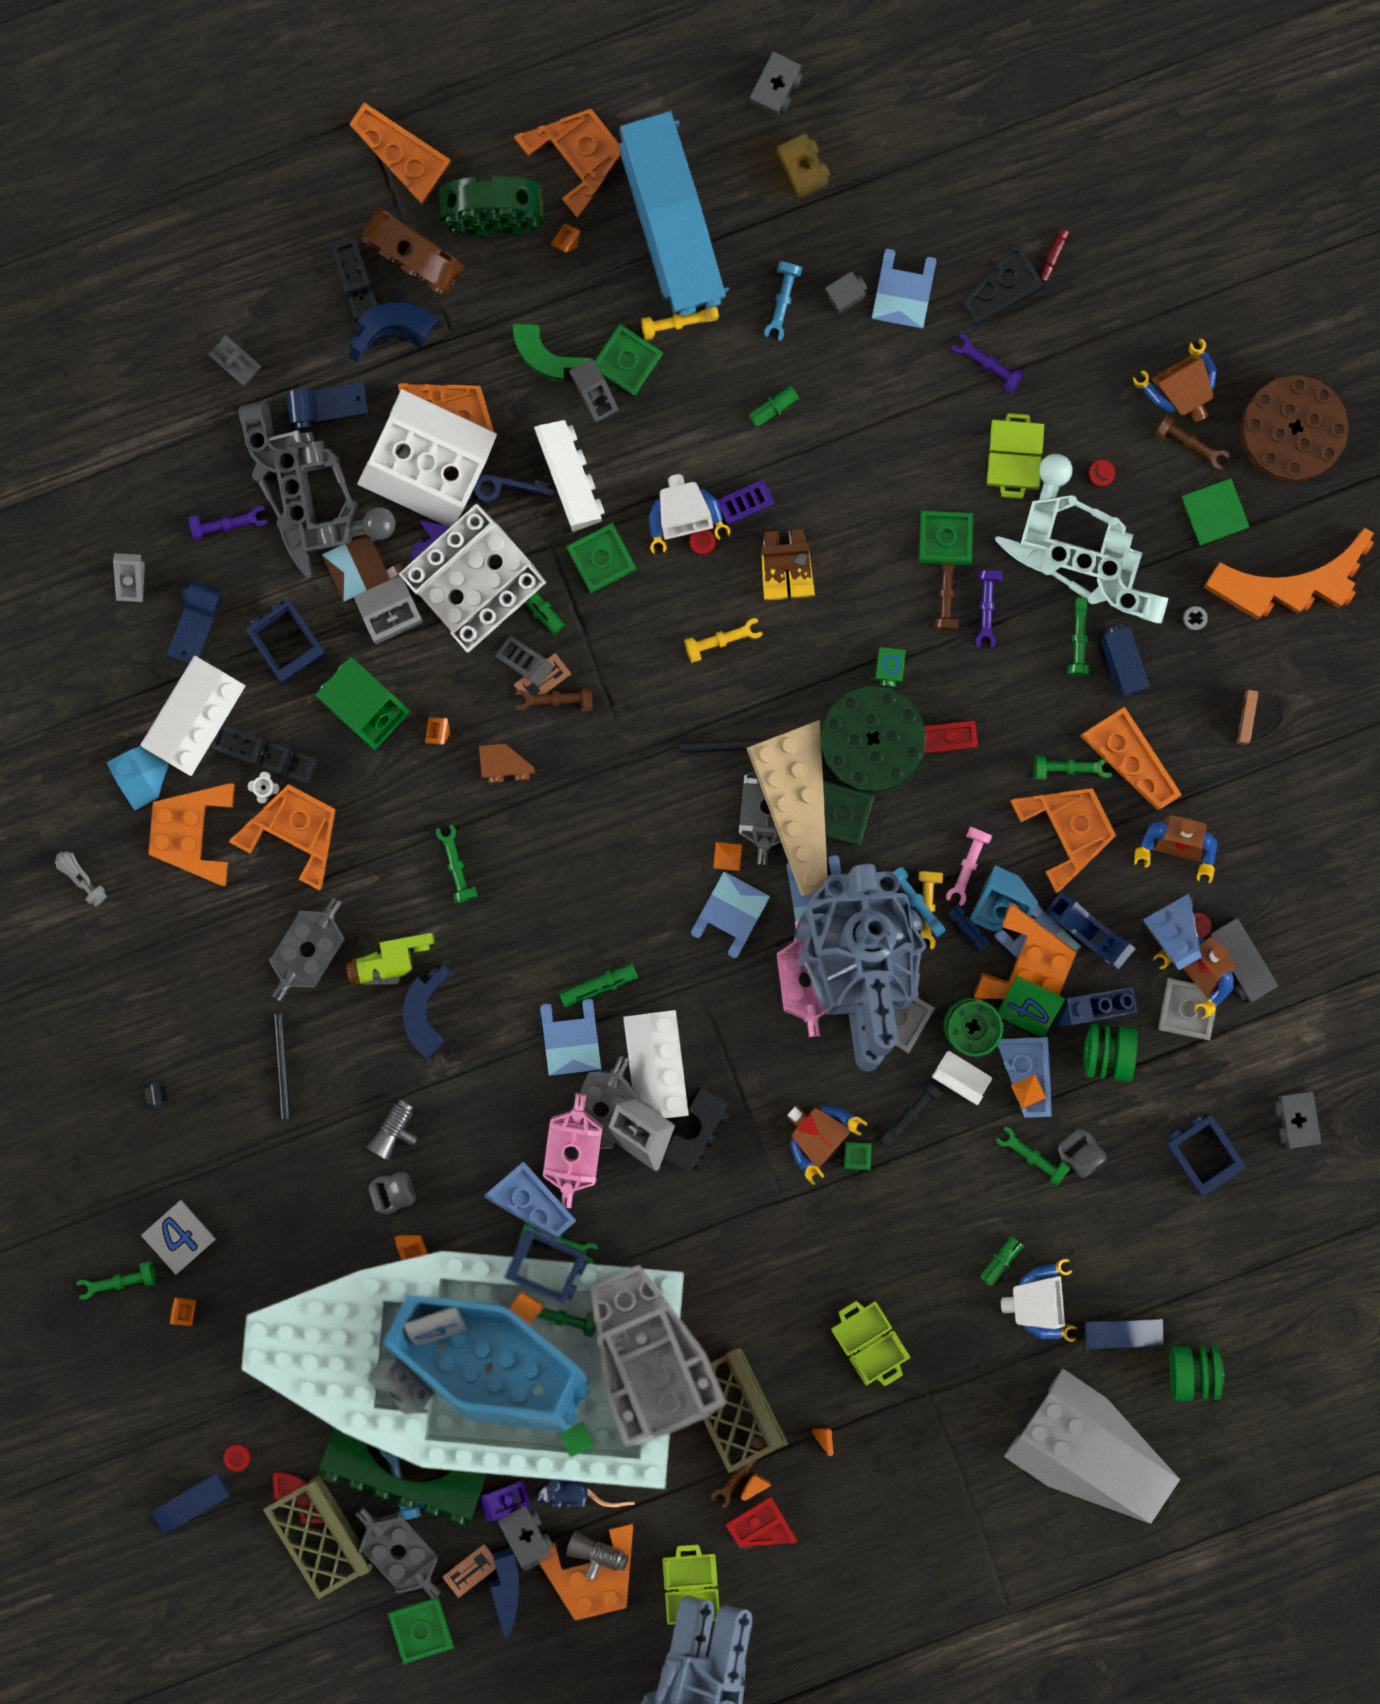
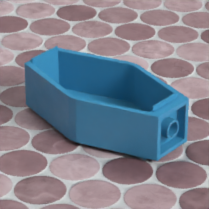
M669 111L620 126L619 133L622 143H619V151L663 299H669L673 314L679 312L680 317L695 313V307L704 305L705 309L721 305V299L726 297L725 293L729 291V287L723 288L701 205L676 127H679L680 122L679 120L674 122L672 113Z
M406 1295L383 1343L394 1358L398 1357L441 1399L461 1416L472 1421L566 1432L568 1426L572 1427L578 1417L576 1409L580 1401L584 1402L590 1390V1387H588L589 1383L581 1369L515 1313L502 1306ZM453 1307L457 1308L465 1321L467 1331L416 1347L407 1335L405 1323ZM440 1343L446 1344L444 1352L437 1351V1346ZM488 1364H492L495 1367L494 1371L490 1374L485 1372V1367ZM537 1385L543 1387V1392L539 1395L533 1393V1389Z

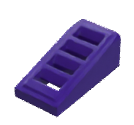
M764 480L717 500L727 526L775 504ZM760 489L765 502L760 503L754 490ZM750 493L756 505L752 508L745 496ZM738 498H741L746 508L743 512L736 501ZM729 502L732 503L737 513L734 516H732L727 506V503Z

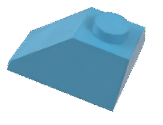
M139 746L108 761L107 765L118 786L134 811L159 798L169 763Z
M995 865L981 891L970 919L973 923L991 931L1002 930V922L1010 902L1017 905L1021 911L1031 917L1038 905V901L1018 875Z

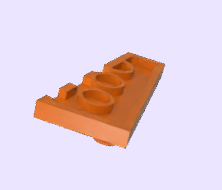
M363 103L350 122L353 130L423 205L451 164V160L366 103Z

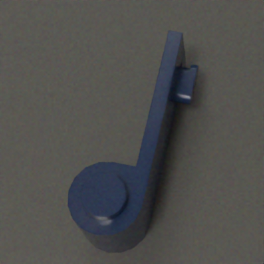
M365 382L314 391L300 389L286 393L290 425H295L298 430L311 428V423L369 414Z
M484 475L477 480L473 494L479 503L489 505L497 500L501 487L552 498L555 490L547 488V486L550 487V484L535 481L534 485L492 475Z
M194 581L190 585L186 584L181 594V599L184 600V610L166 654L167 657L187 664L191 662L194 655L200 658L221 603L223 591Z

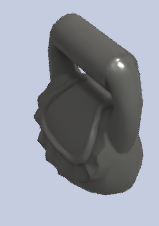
M1083 1129L1075 1130L1058 1147L1061 1160L1073 1168L1075 1174L1082 1179L1095 1172L1107 1160L1105 1152L1098 1147L1095 1138ZM1083 1137L1086 1138L1087 1144L1083 1145L1073 1156L1069 1157L1065 1154Z
M405 1172L377 1177L368 1187L374 1209L379 1214H392L400 1208L413 1205L416 1200L411 1179ZM378 1184H384V1189L389 1199L388 1202L390 1203L388 1208L384 1206Z

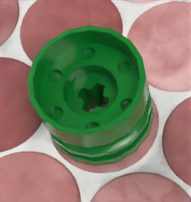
M967 997L956 1001L949 1007L944 1016L943 1029L948 1041L958 1051L968 1056H981L990 1053L997 1047L1002 1038L1003 1023L1001 1016L990 1004L978 998ZM974 1019L978 1027L977 1029L972 1028L971 1032H969L965 1025L967 1022L971 1023Z
M1091 1023L1088 1035L1085 1038L1083 1053L1086 1078H1094L1095 1069L1098 1067L1099 1079L1103 1080L1106 1076L1107 1068L1112 1069L1113 1081L1132 1082L1137 1053V1027L1119 1026L1115 1037H1111L1110 1027L1105 1024L1102 1036H1099V1024Z
M1217 1344L1209 1346L1208 1357L1204 1345H1199L1197 1357H1193L1189 1345L1171 1346L1170 1378L1172 1396L1175 1402L1192 1401L1195 1389H1199L1201 1400L1207 1401L1209 1388L1212 1400L1221 1399L1222 1386L1224 1384V1367Z

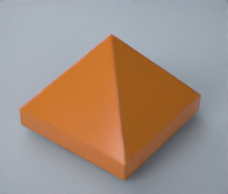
M564 224L550 245L565 253L577 248L581 231Z
M429 717L425 743L444 745L450 735L448 719Z
M716 842L713 868L740 871L742 845Z
M1035 1074L1011 1085L1022 1109L1046 1098Z
M175 1298L171 1308L170 1324L192 1326L197 1300Z

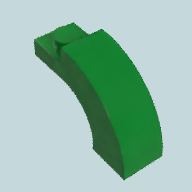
M513 324L515 343L522 359L533 371L547 379L564 382L565 372H569V370L577 367L579 364L590 360V358L556 356L543 346L540 340L539 325Z

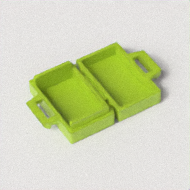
M1008 413L1005 421L992 420L989 452L991 453L989 454L987 485L999 486L1001 497L1023 499L1026 489H1039V466L1042 462L1044 424L1030 423L1029 415ZM1010 418L1024 419L1026 422L1010 421ZM1005 487L1021 488L1020 492L1005 491Z
M855 1301L839 1311L842 1322L831 1328V1331L846 1355H851L849 1359L864 1384L868 1385L878 1379L886 1386L901 1377L903 1374L900 1364L908 1360L910 1356L896 1333L889 1331L892 1327L876 1301L865 1308ZM858 1307L860 1311L847 1319L844 1315ZM896 1368L898 1372L885 1380L883 1379L882 1375Z
M699 1545L677 1546L676 1556L663 1557L662 1559L665 1590H668L665 1592L667 1624L676 1623L680 1601L688 1595L711 1601L714 1606L712 1621H716L720 1608L718 1588H714L718 1585L715 1553L702 1554ZM696 1550L697 1553L695 1555L681 1556L680 1551Z

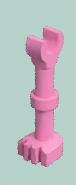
M973 827L969 828L966 835L974 839L967 858L962 860L961 865L963 867L955 887L946 894V899L950 900L953 893H959L961 895L959 905L961 906L966 901L964 891L972 871L976 870L978 866L976 861L983 844H989L992 835Z

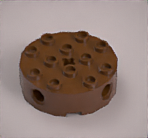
M380 207L362 232L363 237L361 240L364 243L379 250L378 253L388 260L401 265L400 268L408 274L424 282L428 280L426 285L442 295L445 291H450L466 267L445 250Z
M1292 375L1273 380L1254 395L1243 412L1240 437L1244 452L1256 470L1272 480L1294 484L1314 479L1334 465L1346 446L1349 425L1345 407L1331 388L1315 378ZM1293 424L1297 425V430L1300 431L1295 435L1291 433L1292 429L1290 428Z

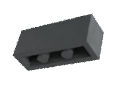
M1238 918L1233 919L1208 935V937L1215 938L1219 944L1226 947L1229 957L1235 963L1232 975L1237 986L1234 988L1242 1001L1246 999L1248 1003H1252L1278 987L1277 982Z

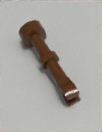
M1165 414L1153 432L1155 436L1164 439L1166 434L1169 433L1183 442L1184 447L1190 450L1192 448L1205 456L1210 461L1213 469L1220 471L1223 468L1216 462L1217 456H1222L1228 459L1230 457L1228 452L1211 449L1197 440L1198 436L1193 433L1190 435L1174 425V418Z
M939 564L942 567V590H939L941 610L940 618L935 620L934 629L958 631L959 619L951 618V601L955 594V591L952 590L953 569L956 565Z
M582 687L580 693L559 694V691H552V694L534 695L528 694L523 690H518L514 693V696H523L525 698L523 705L515 706V710L523 711L532 705L552 704L553 707H559L560 704L580 703L581 712L592 711L591 687Z
M754 1434L751 1442L752 1449L761 1451L767 1448L766 1441L757 1434ZM749 1452L747 1458L753 1455L754 1453ZM756 1460L737 1469L722 1488H717L712 1492L711 1499L714 1500L718 1494L724 1495L726 1500L721 1507L726 1508L730 1504V1495L743 1477H748L751 1473L749 1470Z

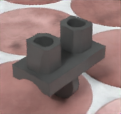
M226 335L208 354L243 386L261 368L255 360Z

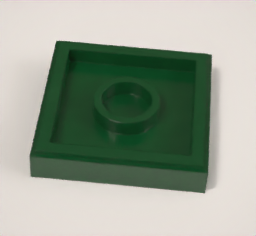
M824 781L825 836L861 846L875 795Z

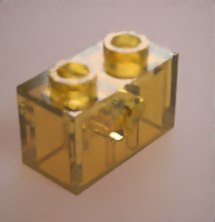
M805 133L777 146V153L798 198H802L827 186V178L830 177V173L824 162L820 163L816 156L819 150L813 138L809 140ZM801 160H804L805 163L810 162L808 170L800 167Z

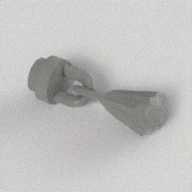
M66 851L60 852L55 860L56 868L68 875L78 887L85 889L89 894L85 898L89 905L93 904L96 907L107 898L102 886L96 889L93 887L89 877L81 869L73 853ZM78 874L84 878L81 882L76 878Z

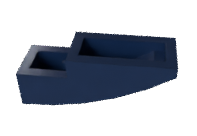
M1163 1319L1084 1320V1347L1086 1349L1163 1346Z
M216 1472L151 1511V1514L165 1535L231 1495V1492L219 1472Z
M512 1548L492 1553L499 1578L489 1581L504 1638L510 1636L518 1607V1569Z

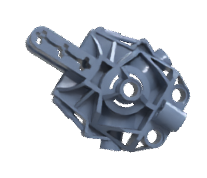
M872 864L855 866L848 874L830 876L808 902L807 910L802 914L794 939L803 941L797 964L806 968L812 980V987L819 999V1007L825 1009L826 1015L849 1014L855 1060L857 1066L864 1071H872L877 1068L884 1059V1056L896 1045L898 1036L894 1010L908 1008L918 997L920 977L918 971L921 954L926 948V943L918 932L923 928L922 921L914 909H910L908 896L898 877L892 872H876L875 865ZM880 883L887 884L890 891L883 890ZM828 887H835L839 894L831 893ZM818 896H820V899H821V900L815 901V899H816ZM824 913L821 922L814 920L813 914ZM857 922H860L855 931L857 941H854L853 928ZM868 927L876 928L878 935L870 933ZM877 948H880V949H881V950L876 951V952H868V951H865V949H872V950H873V949H877Z
M690 1595L683 1597L678 1607L671 1649L668 1652L665 1665L662 1667L658 1689L645 1694L641 1704H742L746 1670L744 1662L752 1625L751 1613L748 1610L729 1605H723L718 1610L708 1657L706 1652L714 1615V1606L711 1601Z

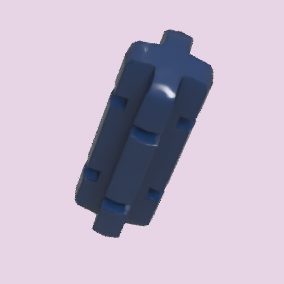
M958 905L948 912L949 917L958 923L957 926L968 940L974 942L973 946L979 952L983 951L989 946V941L984 935L981 936V931L968 916L964 915L963 909Z

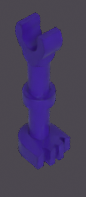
M960 333L959 339L964 341L965 346L957 348L955 345H952L951 350L957 355L965 354L982 364L983 369L986 371L991 370L1005 379L1006 383L1003 389L1013 394L1025 374L1018 369L1012 372L996 362L995 357L992 355L987 356L970 344L969 338L965 334Z
M257 506L251 513L230 518H228V515L222 516L220 520L201 524L199 515L188 517L193 541L201 540L204 533L223 529L224 532L231 531L230 528L254 524L258 527H264L268 524L267 520H257L256 514L264 512L265 509L263 506Z
M978 570V579L983 581L982 602H979V609H982L981 630L975 639L977 647H980L982 637L986 636L990 639V647H994L996 639L992 634L991 628L992 610H995L993 583L1002 582V571Z

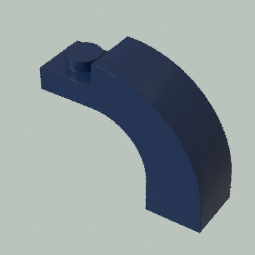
M393 302L376 306L367 311L357 321L354 329L356 334L348 345L351 347L348 357L357 363L375 339L389 334L404 337L420 348L434 330L438 318L427 310L408 303Z
M1063 892L1058 894L1045 911L1050 918L1085 947L1118 969L1135 950L1129 942L1101 924Z
M445 965L441 968L438 966L433 968L426 976L429 980L427 983L417 977L410 986L404 1000L403 1022L407 1036L413 1046L426 1059H429L446 1041L431 1025L427 1015L430 997L452 974Z

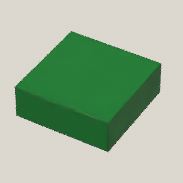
M845 1142L844 1169L870 1170L872 1143Z
M585 1422L568 1428L566 1432H559L570 1458L595 1447Z

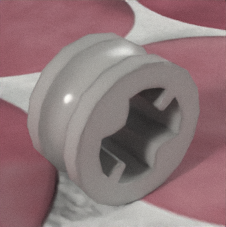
M1190 607L1183 614V622L1189 629L1198 630L1207 623V613L1201 607ZM1191 612L1194 614L1200 612L1202 617H1199V619H1202V622L1191 625L1188 621L1191 618L1188 615Z

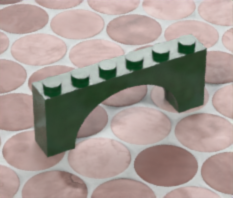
M335 1427L319 1468V1474L323 1475L325 1481L337 1484L338 1481L347 1483L348 1488L354 1491L363 1492V1490L373 1492V1496L378 1499L388 1501L391 1498L399 1501L398 1504L402 1507L413 1509L415 1506L424 1509L423 1513L436 1518L442 1515L448 1517L449 1522L459 1526H464V1523L470 1525L487 1473L453 1470L446 1476L429 1482L401 1480L388 1474L375 1463L364 1441L345 1434Z

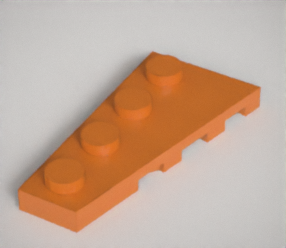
M1125 707L1080 735L1157 810H1160L1182 795Z

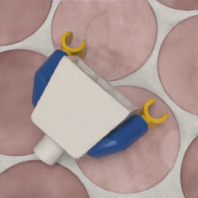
M680 474L668 478L670 488L660 491V499L654 502L649 514L651 537H654V542H652L650 547L653 554H655L654 545L657 542L663 545V553L667 550V545L661 537L663 535L666 540L712 529L713 524L716 526L713 534L718 540H720L718 529L721 527L725 528L727 536L730 535L729 527L722 522L724 517L716 498L705 489H699L696 482L685 484L684 478Z
M1067 1259L1058 1261L1056 1265L1049 1264L1034 1268L1021 1278L1019 1286L1013 1288L1014 1297H1003L1001 1299L1002 1312L1015 1313L1016 1323L1023 1325L1027 1332L1039 1339H1061L1063 1337L1070 1342L1076 1340L1075 1337H1067L1069 1329L1077 1328L1071 1324L1065 1325L1061 1276H1056L1057 1273L1063 1276L1069 1275L1072 1270L1067 1272L1061 1270V1264L1069 1262Z

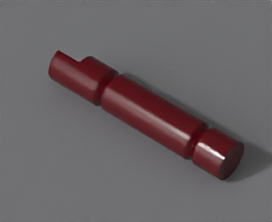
M1064 229L1059 230L1039 277L1046 283L1069 235V232Z

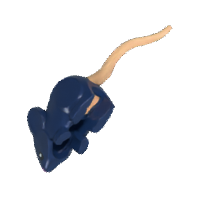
M549 1479L547 1485L539 1491L536 1497V1503L552 1501L553 1507H561L562 1504H566V1507H584L588 1496L605 1507L635 1504L634 1502H604L589 1490L584 1482Z

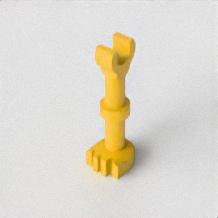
M712 307L680 317L679 313L673 314L672 318L653 321L650 317L641 318L645 341L654 338L655 331L670 328L678 330L683 329L684 325L712 322L718 320L719 315L717 307Z
M750 619L741 628L725 633L720 631L715 633L716 636L697 642L694 638L685 639L684 643L690 662L693 663L702 659L700 651L716 646L721 648L727 646L726 643L741 638H760L763 635L762 632L752 633L750 630V626L758 623V619Z
M919 871L918 880L923 882V902L931 912L935 911V905L933 904L934 883H942L943 873ZM921 917L923 928L920 930V935L922 938H928L930 940V949H934L935 939L931 935V929Z

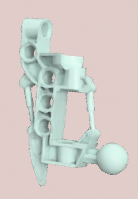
M1061 454L1046 456L1039 466V474L1044 482L1040 499L1032 502L1021 544L999 536L995 538L996 542L1006 552L1026 566L1043 572L1045 575L1051 574L1068 585L1070 589L1087 598L1090 604L1107 600L1111 606L1125 613L1136 615L1139 618L1152 622L1162 623L1169 598L1132 589L1142 552L1130 548L1133 534L1125 532L1126 526L1119 518L1112 517L1096 508L1093 509L1077 501L1074 495L1056 497L1059 486L1065 485L1070 480L1073 468L1068 458ZM1075 505L1091 513L1092 516L1108 523L1101 552L1052 539L1051 532L1058 512ZM1057 546L1063 547L1067 552L1066 558L1062 561H1057L1053 558L1052 551ZM1086 553L1091 556L1092 564L1090 567L1082 568L1079 566L1077 560L1080 554ZM1106 561H1114L1117 564L1118 569L1114 575H1107L1103 571V564ZM1062 567L1097 577L1099 587L1091 593L1074 581L1071 582L1057 573L1056 570ZM1131 593L1134 595L1136 603L1133 607L1128 608L1122 605L1121 597L1123 594Z

